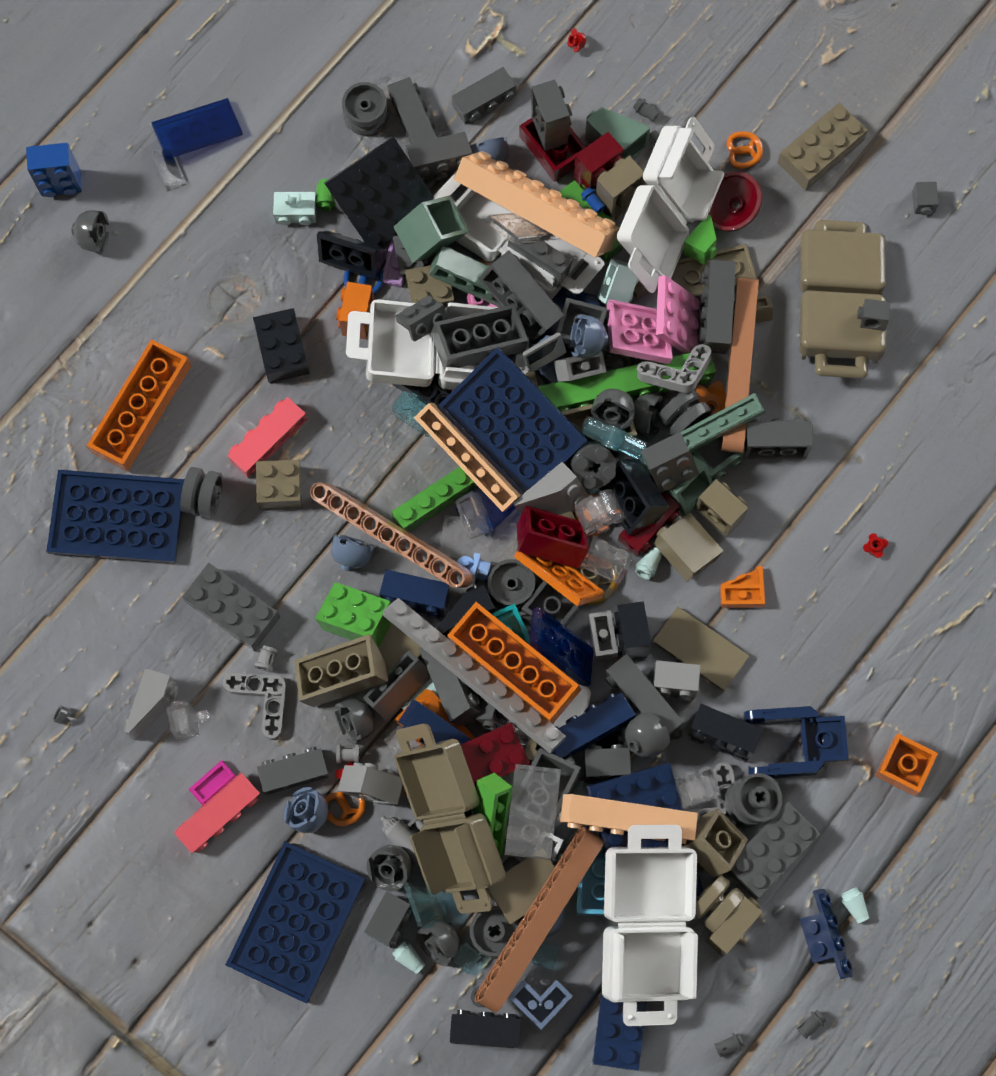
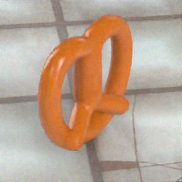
M740 131L728 137L726 146L730 151L729 162L734 168L747 169L760 162L763 146L758 136L751 132ZM737 138L751 139L749 145L733 146V141ZM755 144H756V148H757V153H756L755 150L753 149L754 146H755ZM750 153L753 158L745 163H738L735 160L736 155Z
M336 792L325 796L327 804L331 800L336 799L343 812L341 817L337 819L329 810L327 819L334 825L339 827L351 825L357 822L365 813L366 801L358 798L359 809L349 806L344 793ZM349 814H355L352 817L346 819Z

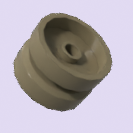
M722 874L712 885L709 884L696 902V919H701L708 910L711 912L705 920L704 926L712 933L717 930L745 897L738 888L732 889L725 897L723 893L729 887L730 881Z

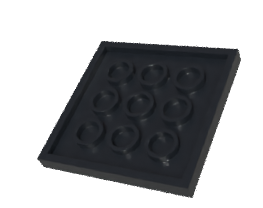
M394 136L324 182L363 241L378 246L383 245L397 235L394 226L422 202L433 200L434 198Z

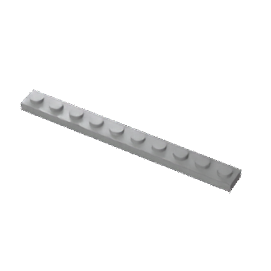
M399 598L384 609L382 615L547 752L551 754L565 740L566 735Z

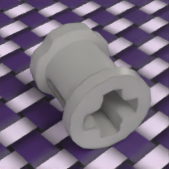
M260 645L259 658L257 663H254V667L262 671L272 672V663L275 655L278 654V650Z
M337 744L336 763L340 764L341 761L359 763L360 745L342 746Z

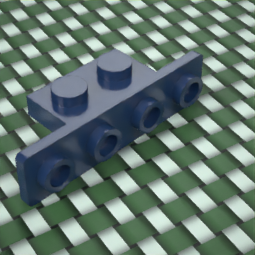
M825 889L815 890L813 894L819 913L800 919L812 961L817 963L834 958L840 979L852 977V964L847 959L844 951L845 942L838 932V920L832 913L830 895Z

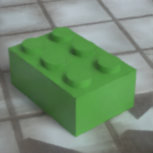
M335 582L315 620L322 630L349 640L370 634L379 649L392 624L382 615L384 609L391 602Z

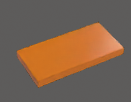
M518 550L514 555L518 561L576 606L601 599L605 593L571 566L568 567L536 556L525 555L518 552Z

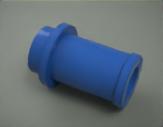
M588 187L581 193L582 200L586 201L599 214L606 208V205L597 196L596 190Z

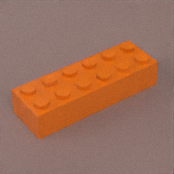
M151 339L86 445L90 452L128 472L190 370L191 364L188 357Z
M477 602L473 604L447 635L455 645L551 724H554L581 691L580 686Z

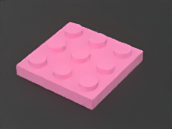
M666 275L658 277L656 335L683 354L691 353L692 349L699 345L697 339L699 299Z
M609 299L607 303L610 353L670 364L673 359L672 347L656 335L657 309Z

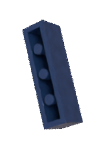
M622 692L618 695H609L603 700L604 703L599 706L594 704L584 711L585 713L579 717L577 715L570 717L565 721L566 724L560 728L555 726L566 737L552 754L566 760L628 725L632 718L635 717V713Z
M416 700L411 701L398 720L403 725L402 728L423 723L428 724L435 742L456 739L462 745L472 740ZM421 738L419 742L425 745L423 738Z

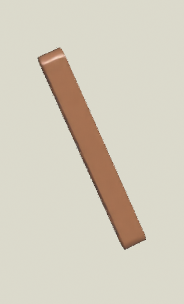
M737 278L725 408L749 396L759 279ZM746 424L722 436L721 451L743 453Z
M319 482L311 487L310 495L314 501L454 588H466L472 583L473 575L470 570L334 485ZM323 488L325 489L324 497H322ZM341 498V500H342V505H341V507L339 508V506H338V501H339V499ZM356 509H358L359 515L357 518L355 517ZM375 519L376 526L373 529L371 523ZM390 530L393 532L391 540L388 537ZM407 541L410 542V548L408 550H406L405 547ZM424 551L427 552L426 561H424L422 557ZM442 562L445 565V569L443 572H441L440 570V564ZM459 573L462 574V581L460 583L457 580Z
M586 827L578 830L475 995L477 1003L494 1013L502 1008L600 852L604 843L603 838L589 831Z

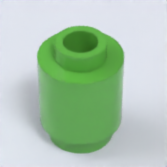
M328 179L319 180L316 186V206L322 211H331L332 208L336 207L334 197L324 184Z

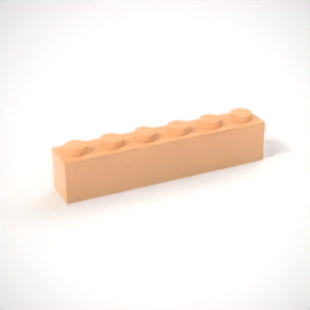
M428 403L414 417L502 512L507 511L513 505V502L521 496L437 408L435 403Z
M563 794L560 822L568 823V828L581 829V825L589 826V831L602 832L603 828L610 829V834L624 835V831L628 832L632 825H678L682 829V844H686L687 840H695L698 813L574 794ZM652 839V840L665 841L666 839Z

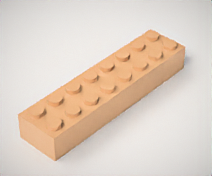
M480 151L462 157L454 180L595 258L611 251L620 228L615 226L614 221L597 216V212L594 210L580 207L577 201L562 197V194L557 190L545 188L542 182L527 178L524 172L510 169L507 163L492 159L491 155L487 152Z

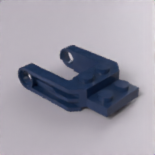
M811 706L757 709L744 712V721L750 724L801 722L800 735L804 762L774 763L762 767L748 766L749 775L762 773L771 778L816 775L826 762L849 760L845 716L822 717Z

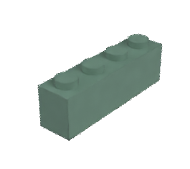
M442 245L434 255L429 276L495 306L502 307L478 279L489 266Z

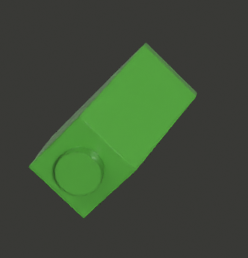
M710 215L707 216L706 220L701 221L684 241V255L703 265L709 259L712 260L717 253L716 235Z

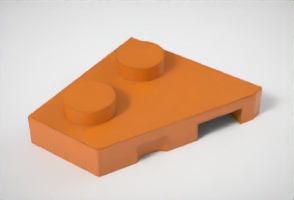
M758 566L754 571L746 575L745 573L741 574L735 580H729L721 584V608L764 607L763 566Z

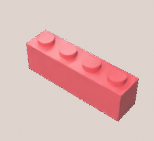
M287 397L284 401L280 400L275 405L274 411L271 414L262 417L259 425L254 430H249L239 445L235 444L230 449L228 455L230 462L249 478L256 471L257 461H267L308 420L306 413L290 398Z
M241 772L174 830V834L191 853L195 850L199 853L208 845L206 841L212 835L216 838L225 830L223 826L229 820L233 823L242 815L240 811L246 805L248 808L254 805L259 800L257 796L260 793Z

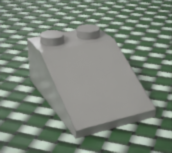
M561 462L514 501L513 505L520 514H522L527 505L559 515L574 512L578 507L583 506L590 497L574 473Z
M149 669L144 670L124 731L131 739L137 740L171 705L172 699H176L179 687H177V683L170 675Z

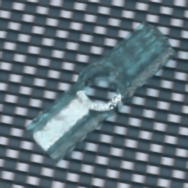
M588 417L584 421L581 430L583 435L601 442L602 445L612 450L624 452L631 457L640 459L643 456L641 450L646 449V442L626 434L627 432L610 424L606 425L594 418Z

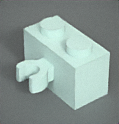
M274 192L273 216L275 223L280 225H290L291 223L310 225L311 223H316L317 206L315 192Z
M615 259L610 260L597 297L603 303L607 304L609 299L626 303L632 301L633 291L639 280L629 269L628 263Z

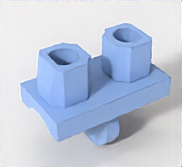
M474 553V560L469 556H463L458 559L457 563L471 571L473 575L472 583L475 584L477 579L488 582L491 563L481 560V554Z

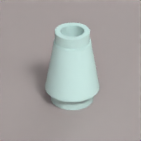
M652 547L636 564L635 572L639 577L649 580L655 576L661 556L663 555L658 548Z
M858 888L850 889L841 895L843 898L842 903L853 918L856 919L857 923L870 918L863 894L859 892Z
M402 941L392 952L395 961L416 974L425 966V963L410 943L407 944L405 941Z

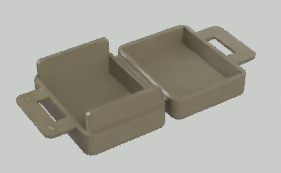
M819 220L816 222L815 230L807 229L802 233L800 241V290L803 294L800 300L799 350L803 360L806 359V356H815V372L819 376L866 378L868 376V360H873V364H877L878 360L884 356L886 350V330L860 328L861 319H857L859 306L863 307L865 299L886 301L884 296H882L886 285L885 238L879 233H867V226L863 222ZM828 357L855 359V366L828 365Z
M425 723L398 729L396 737L402 752L397 753L394 759L413 814L417 820H423L424 826L420 828V832L410 836V841L429 894L435 895L441 891L444 893L452 892L457 909L461 914L490 911L493 904L487 888L503 882L506 878V872L486 817L481 813L465 815L464 813L477 807L480 799L459 741L449 739L435 742L430 726ZM423 738L425 745L411 748L409 741ZM477 890L480 899L465 900L462 891Z

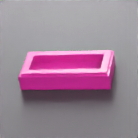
M221 760L188 790L203 806L233 780L236 775Z

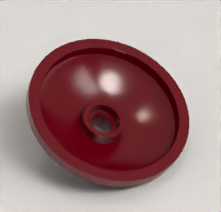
M739 171L725 173L708 213L712 218L713 226L725 232L738 231L748 226L757 217L762 206L763 197L760 185L747 173Z

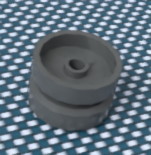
M359 82L345 91L342 98V109L348 128L360 135H372L379 132L388 120L387 100L383 90L375 84Z
M694 389L690 393H680L661 410L658 419L664 426H671L670 433L674 435L709 417L712 409L706 402L698 403L700 395Z
M190 467L182 487L181 512L193 515L198 511L201 517L212 519L216 514L223 486L222 473L209 471L205 475L203 469Z
M507 559L499 562L492 568L488 576V593L491 601L499 609L506 608L515 603L518 611H520L535 592V576L533 571L518 560Z
M754 773L734 781L728 787L725 794V806L728 814L735 822L743 826H754L773 819L779 813L782 806V793L779 785L773 778L766 774Z
M492 906L490 911L478 912L473 917L470 925V938L474 948L483 956L498 958L518 927V922L516 920L509 924L498 906ZM497 929L499 931V935H495L494 937H492L491 930Z

